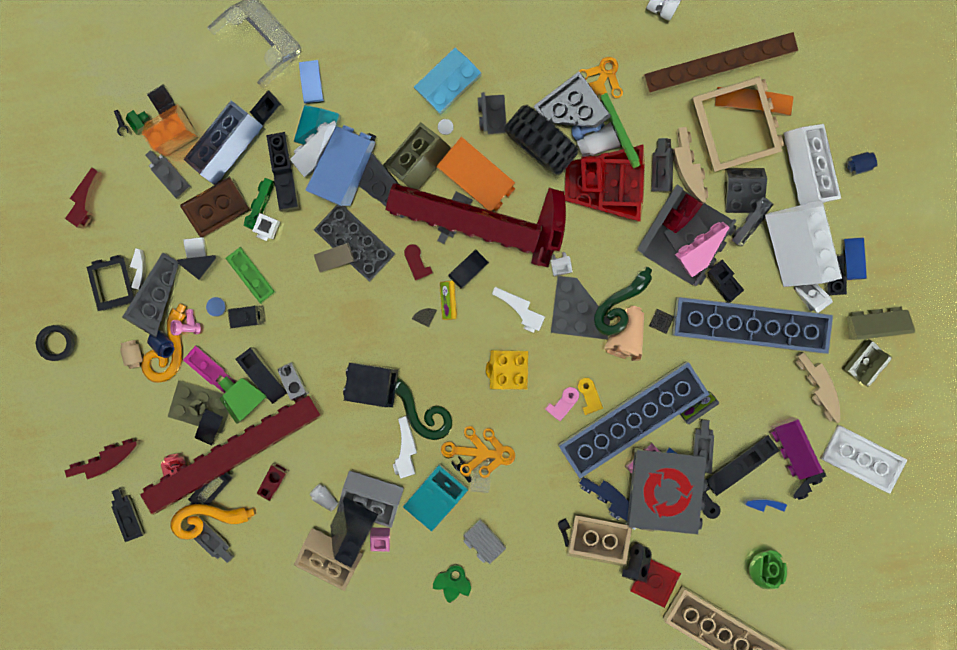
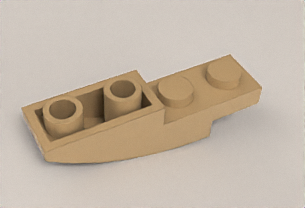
M681 127L676 131L679 147L673 149L674 163L681 181L692 197L704 204L708 198V189L703 184L705 171L704 168H701L700 164H692L695 161L693 150L690 151L691 133L690 131L687 132V127Z
M804 352L798 353L795 356L797 366L801 371L805 370L809 375L807 379L813 387L817 386V388L811 391L814 395L812 399L818 406L821 405L824 408L825 412L823 414L829 422L839 423V400L827 370L822 363L813 365Z

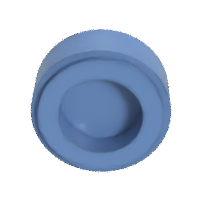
M218 297L211 298L206 304L207 312L211 316H221L226 311L225 301Z

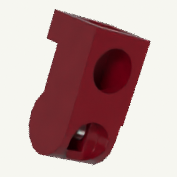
M415 244L408 245L404 250V255L415 281L433 274L431 266L426 268L421 259V249Z
M274 462L270 466L257 494L271 501L288 474L289 469Z

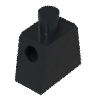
M264 305L228 309L230 329L266 324Z

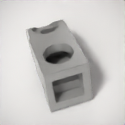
M292 362L278 368V373L290 400L294 401L302 395L309 394Z

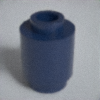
M874 152L849 157V161H847L848 170L850 173L853 172L854 175L871 171L878 165Z
M158 330L156 337L149 335L147 343L158 356L167 358L173 354V342L162 331Z

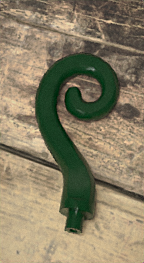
M645 267L644 271H639L630 285L612 294L599 305L595 313L594 323L601 334L608 336L616 335L626 328L629 321L627 312L622 308L609 310L616 304L642 293L652 280L650 275L652 272L651 268ZM606 314L609 320L620 317V321L613 326L606 325L604 319Z
M397 376L395 394L401 398L406 416L413 430L421 437L429 440H439L446 437L450 433L453 424L449 411L442 406H432L427 409L424 414L425 423L428 426H434L435 422L432 417L434 414H440L443 417V425L438 430L426 428L417 416L412 391Z

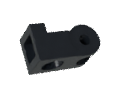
M707 485L706 491H703L702 499H705V507L701 511L708 518L715 519L720 515L721 509L706 493L710 489Z
M635 544L630 549L631 559L628 570L623 569L622 577L646 583L652 552L648 547Z

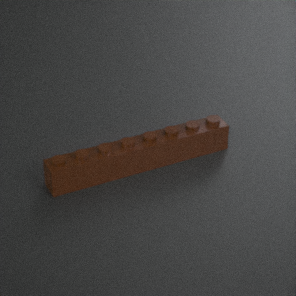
M794 32L649 72L644 74L642 78L647 95L793 55L799 50Z

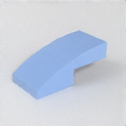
M318 60L299 62L304 103L323 101Z

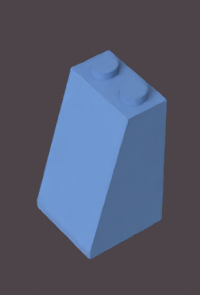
M336 126L305 191L338 205L350 206L375 141L370 140L371 136L360 132V135L354 133V129L349 126Z

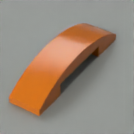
M739 89L716 96L715 106L764 111L758 90ZM765 91L766 97L771 98L774 109L770 110L772 114L791 116L794 96Z

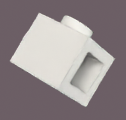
M259 214L253 232L257 233L256 237L265 241L268 238L273 239L280 221Z

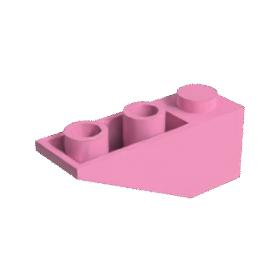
M724 222L714 224L710 231L698 235L694 242L690 245H684L675 254L691 277L710 264L729 229V226Z

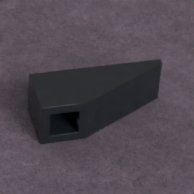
M250 347L235 359L272 404L287 394L286 389L254 347Z

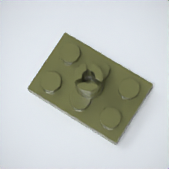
M178 380L167 417L199 426L203 413L207 409L223 416L217 431L223 433L229 412L220 401L224 393Z

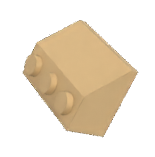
M575 515L567 556L624 566L627 561L632 528L624 524Z
M312 528L294 565L345 591L363 554L359 552L352 568L334 560L332 538Z

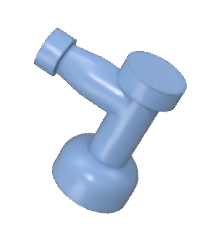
M602 123L596 128L573 126L572 135L578 141L583 139L586 133L600 131L605 124Z

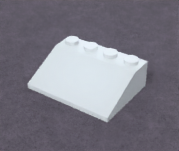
M822 200L765 214L784 287L820 284L842 279Z

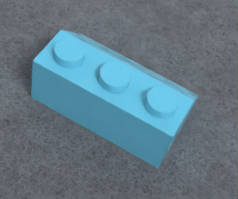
M454 48L414 88L441 115L481 77V72L466 56Z

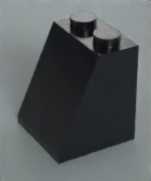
M345 497L336 512L330 528L334 560L352 568L378 514Z

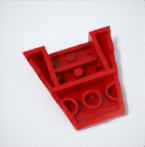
M644 144L633 147L640 163L635 168L631 166L624 149L592 156L601 157L604 161L602 192L582 191L581 159L573 160L566 167L565 201L641 222L645 184Z

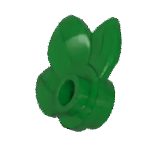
M453 565L448 568L447 572L436 576L433 582V589H443L444 596L447 602L450 603L460 593L469 596L471 584L465 578L464 569L459 565ZM454 571L459 572V577L454 578L452 573Z

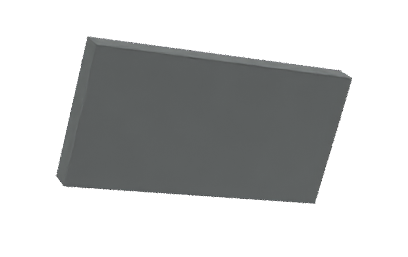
M337 204L314 229L332 248L349 243L355 260L350 262V264L369 282L395 255L386 244L343 205Z

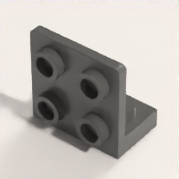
M482 92L481 97L478 98V110L483 112V117H479L480 131L484 130V135L507 134L504 131L506 125L504 95L485 96V92Z
M726 168L728 183L726 212H755L757 202L762 197H766L767 175L765 168Z

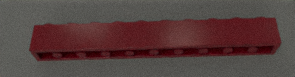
M302 395L294 400L295 404L288 407V405L281 407L277 410L278 414L273 417L271 415L261 419L262 423L256 427L254 424L244 429V434L240 436L236 434L227 439V444L223 446L221 444L216 445L210 449L211 453L208 455H199L193 459L194 463L191 465L184 464L176 469L177 473L174 475L167 474L160 478L161 482L155 486L150 484L143 488L144 492L140 496L151 515L159 513L319 419L321 415L310 396L305 397Z

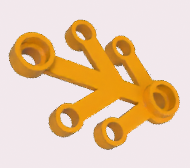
M613 57L603 58L599 66L587 70H579L586 73V80L589 76L600 74L597 81L589 83L596 95H600V98L601 95L607 93L604 85L607 77L612 86V97L618 99L622 96L623 90L619 87L615 75L618 70V62ZM608 63L611 64L612 69L607 70L605 68V65ZM615 89L620 90L619 96L614 95L613 91Z
M470 426L465 428L464 436L470 439L477 449L456 447L451 442H446L441 447V454L447 459L453 458L455 455L476 457L468 464L461 465L460 473L462 476H469L471 471L487 458L495 460L488 466H482L479 469L481 478H488L490 473L500 465H510L515 460L514 450L508 446L503 447L494 436V431L489 428L484 430L483 438L489 441L496 451L488 450L475 434V429ZM472 430L473 435L468 436L466 431ZM491 432L492 437L487 438L485 433ZM450 446L452 451L446 452L445 448ZM508 453L509 458H503L502 454ZM464 467L469 468V472L463 473L462 469ZM483 469L488 470V474L483 475L481 471Z

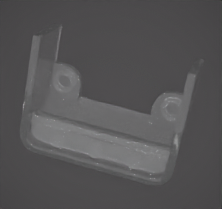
M242 0L227 8L207 29L215 35L227 23L239 25L245 19L248 20L271 46L264 56L265 63L270 67V70L257 81L264 88L300 55L301 46L260 0Z

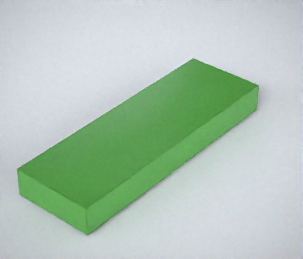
M239 247L225 258L260 304L275 293V290L242 247Z

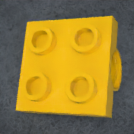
M491 350L490 361L487 362L485 369L486 376L490 378V389H527L528 351Z

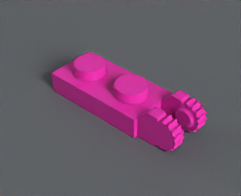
M196 345L183 359L192 369L223 393L226 392L219 385L220 382L217 381L220 376L224 378L227 376L233 383L236 382L225 372V369Z

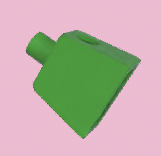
M226 376L219 383L226 392L222 395L220 401L236 424L245 418L266 397L243 378L234 384Z

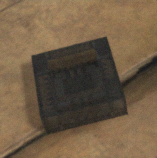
M656 309L649 327L667 334L674 316Z

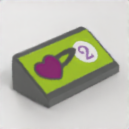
M708 391L710 395L680 414L686 424H691L719 404V401L710 391Z

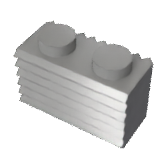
M481 519L463 534L465 538L463 540L470 549L472 547L478 552L476 555L483 563L487 561L490 564L506 549V546Z

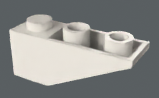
M335 121L329 124L325 122L317 128L318 133L310 135L305 140L306 144L304 146L300 145L294 150L295 155L290 160L304 177L315 171L334 132Z

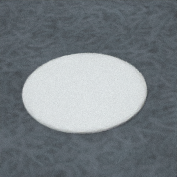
M448 119L441 120L438 123L439 132L443 135L450 134L453 131V123Z

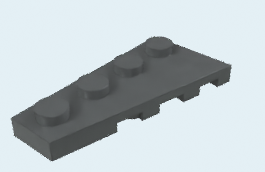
M371 152L358 186L386 206L393 183H399L376 155Z
M165 253L160 255L122 318L153 337L157 336L169 292L179 265L175 259Z

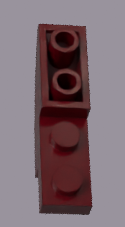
M553 188L548 189L537 223L542 225V229L531 263L534 265L549 267L553 252H560L566 223L564 191Z
M131 438L122 441L123 445L116 447L115 443L104 446V451L99 452L101 459L97 456L87 459V464L81 465V462L70 464V469L64 470L66 478L85 472L88 480L110 471L125 461L141 444L140 440L134 441Z

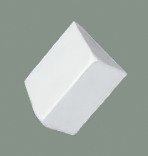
M204 238L183 240L187 258L206 256Z

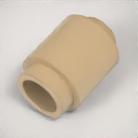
M136 340L121 343L120 352L124 366H128L129 369L140 367V362H143L139 344H136Z

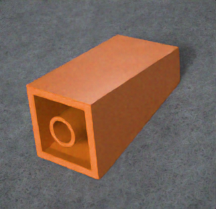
M179 104L146 122L142 131L151 148L164 156L171 154L199 137Z
M460 137L436 166L442 174L486 210L497 212L503 205L501 200L505 195L509 197L516 189L513 187L515 182L463 137Z

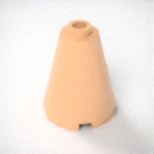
M630 306V308L625 309L629 317L628 325L622 332L610 336L604 347L607 353L622 359L632 357L631 361H640L642 359L644 313L640 307Z

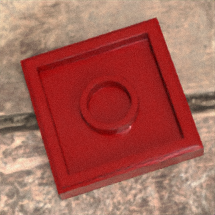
M651 559L647 582L634 581L630 591L665 608L681 573Z

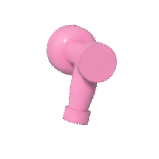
M193 309L185 310L187 324H182L179 320L171 322L170 331L172 335H180L181 332L200 333L201 326L200 323L194 322Z

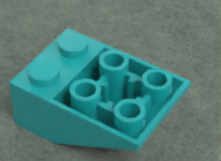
M439 463L405 503L403 508L432 532L465 495L469 487Z

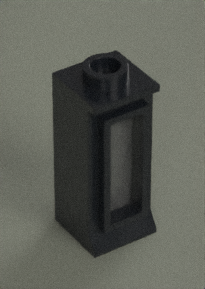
M226 472L199 488L188 498L191 502L189 505H210L235 476Z

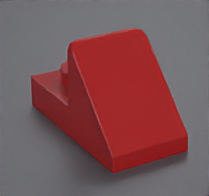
M581 157L582 191L602 192L604 161L601 157Z

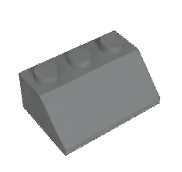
M349 471L342 489L338 508L345 497L377 513L378 516L374 523L392 528L404 488Z

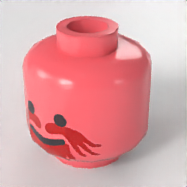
M179 454L165 456L161 462L163 476L167 474L172 476L177 473L176 469L186 464L185 458L179 456Z

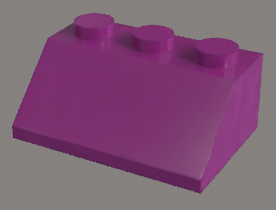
M791 417L772 426V437L775 442H779L782 448L779 449L780 454L784 460H788L790 466L787 468L792 477L795 476L796 479L801 480L824 472L799 419Z

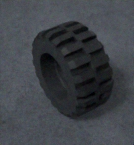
M529 105L521 106L505 125L504 131L553 174H561L578 154L579 149L570 138Z

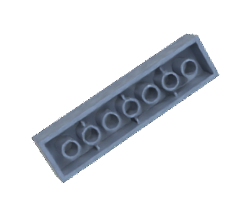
M677 297L672 335L829 354L833 315Z
M686 361L564 440L558 446L578 477L582 478L710 394L690 363Z

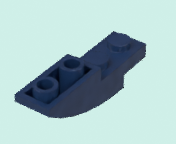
M586 477L580 478L578 482L581 484L580 488L589 494L591 491L598 495L597 499L604 503L610 502L607 507L611 511L609 515L617 520L621 517L627 521L629 501L620 491L604 479L598 485Z

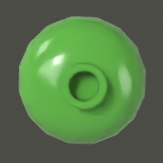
M768 550L760 552L753 557L749 566V574L754 584L762 589H778L781 584L785 583L787 565L782 562V555L780 553Z

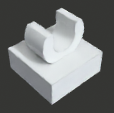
M562 252L563 257L556 259L555 254L552 255L551 266L554 276L572 272L570 257L565 252Z

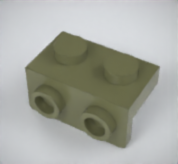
M868 339L845 367V370L858 382L869 387L881 371L887 367L892 357Z

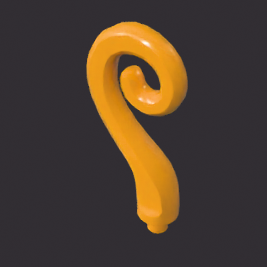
M179 303L176 309H171L167 319V335L174 345V352L169 367L162 373L154 372L151 369L150 361L153 358L159 359V367L164 368L168 361V358L158 356L154 350L147 352L142 359V372L152 382H166L180 368L182 361L180 336L172 335L170 326L173 320H179L182 323L186 316L183 313L186 306Z
M191 504L181 508L173 515L170 527L178 538L189 540L199 536L203 530V521L199 517L191 515L201 514L227 524H241L248 522V517L255 516L253 508L245 510L242 507L233 510H223L206 504ZM188 517L187 523L195 525L194 529L189 531L183 530L181 528L182 520Z

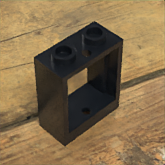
M116 255L110 257V261L103 262L101 259L91 262L92 265L86 268L97 311H106L129 305L137 293L135 288H132L133 278L128 258ZM120 264L128 296L103 302L95 270Z

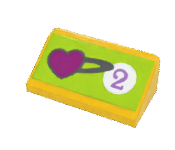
M453 281L440 282L442 319H456L455 283Z

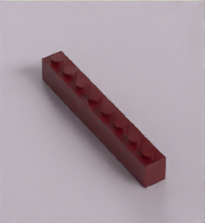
M393 183L385 208L392 215H404L413 221H425L430 226L439 225L445 227L448 231H460L466 236L481 237L486 242L495 241L508 248L516 247L525 253L535 252L542 227L539 224Z

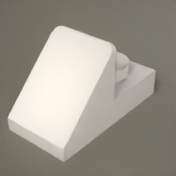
M817 284L794 287L810 311L814 310L816 313H819L833 303L831 297Z

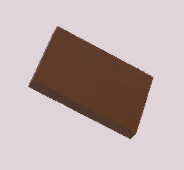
M230 176L180 205L200 238L250 210Z

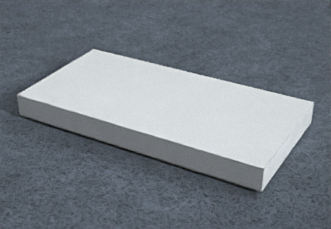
M840 425L835 429L821 457L822 460L889 494L907 462V459Z

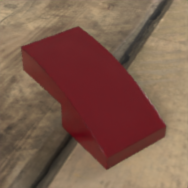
M686 193L678 208H672L662 224L674 233H677L691 221L703 203Z

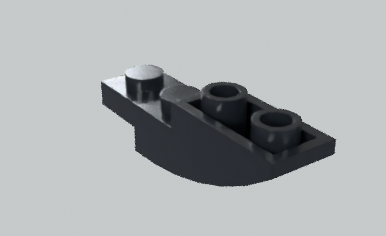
M280 132L266 135L279 211L299 209L292 161L290 160L291 156L286 133Z
M767 435L706 479L707 484L713 493L718 496L780 450L770 436Z

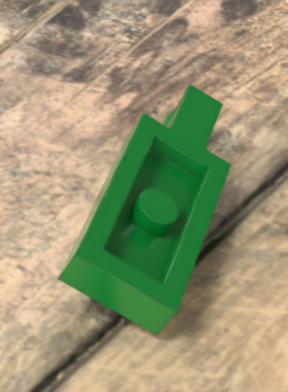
M264 178V181L260 182L258 196L252 201V211L250 215L245 217L243 226L253 229L259 214H264L275 186L273 180Z

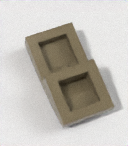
M349 243L314 254L320 273L355 261Z

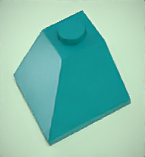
M304 105L293 142L305 145V140L310 135L318 133L317 128L325 122L329 124L335 121V128L336 126L338 127L341 115L322 108Z

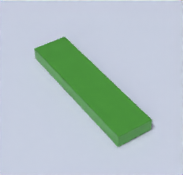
M605 93L601 95V102L610 113L611 117L609 120L631 166L635 168L640 165L639 158L608 94Z

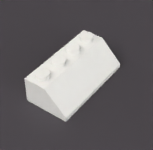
M824 124L801 127L784 132L785 145L787 146L800 205L822 200L824 203L841 199Z

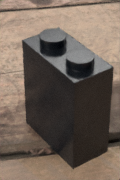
M349 363L346 369V385L343 389L344 401L393 408L398 369Z

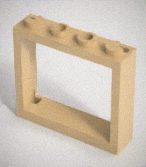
M760 76L693 96L714 172L782 152L781 147L784 146L782 136H778L776 128L779 127L776 116L772 117L770 110L774 108L771 98H767L765 91L768 90L766 80H761ZM756 84L774 147L720 163L702 101Z

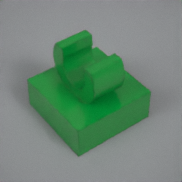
M132 110L127 113L125 120L137 135L143 131V123L148 121L149 116L145 111L137 115Z

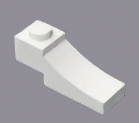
M494 288L492 294L504 300L522 318L521 323L524 324L523 329L533 333L535 329L540 330L545 317L528 310L529 301L499 288Z
M407 416L398 419L401 429V450L399 458L395 459L393 468L395 474H399L400 479L416 473L411 455L417 454V448Z

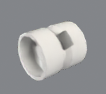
M650 0L646 9L653 13L659 12L662 18L670 21L681 0Z

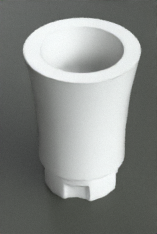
M611 122L602 127L600 131L583 137L584 139L577 141L583 156H590V154L593 156L621 147Z

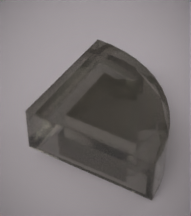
M431 308L422 309L412 317V320L429 327L437 310Z

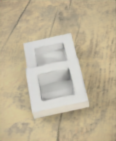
M135 249L130 267L137 269L132 288L139 290L145 281L146 262L143 250Z

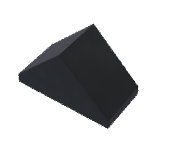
M268 90L252 108L250 113L264 126L285 107Z
M218 255L185 258L177 259V262L198 280H203L219 260Z

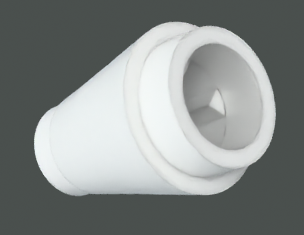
M318 484L310 493L314 502L330 512L338 505V502L328 489L321 484Z

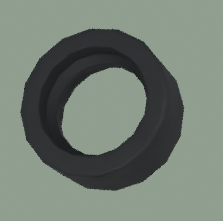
M51 325L46 326L39 332L35 344L41 357L49 361H60L70 356L74 350L75 341L74 336L66 327ZM51 332H59L66 339V347L60 354H51L44 346V340Z

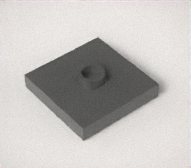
M696 213L691 221L677 233L670 229L663 233L676 253H678L681 247L690 245L698 235L705 234L709 230L698 213Z

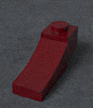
M91 167L69 198L75 202V205L65 219L77 228L86 227L91 221L90 216L92 212L89 211L90 199L95 184L102 174L93 167Z

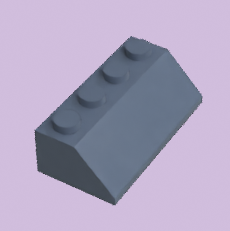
M231 100L183 160L201 176L215 185L223 178L224 174L235 163L252 139L258 135L263 125Z

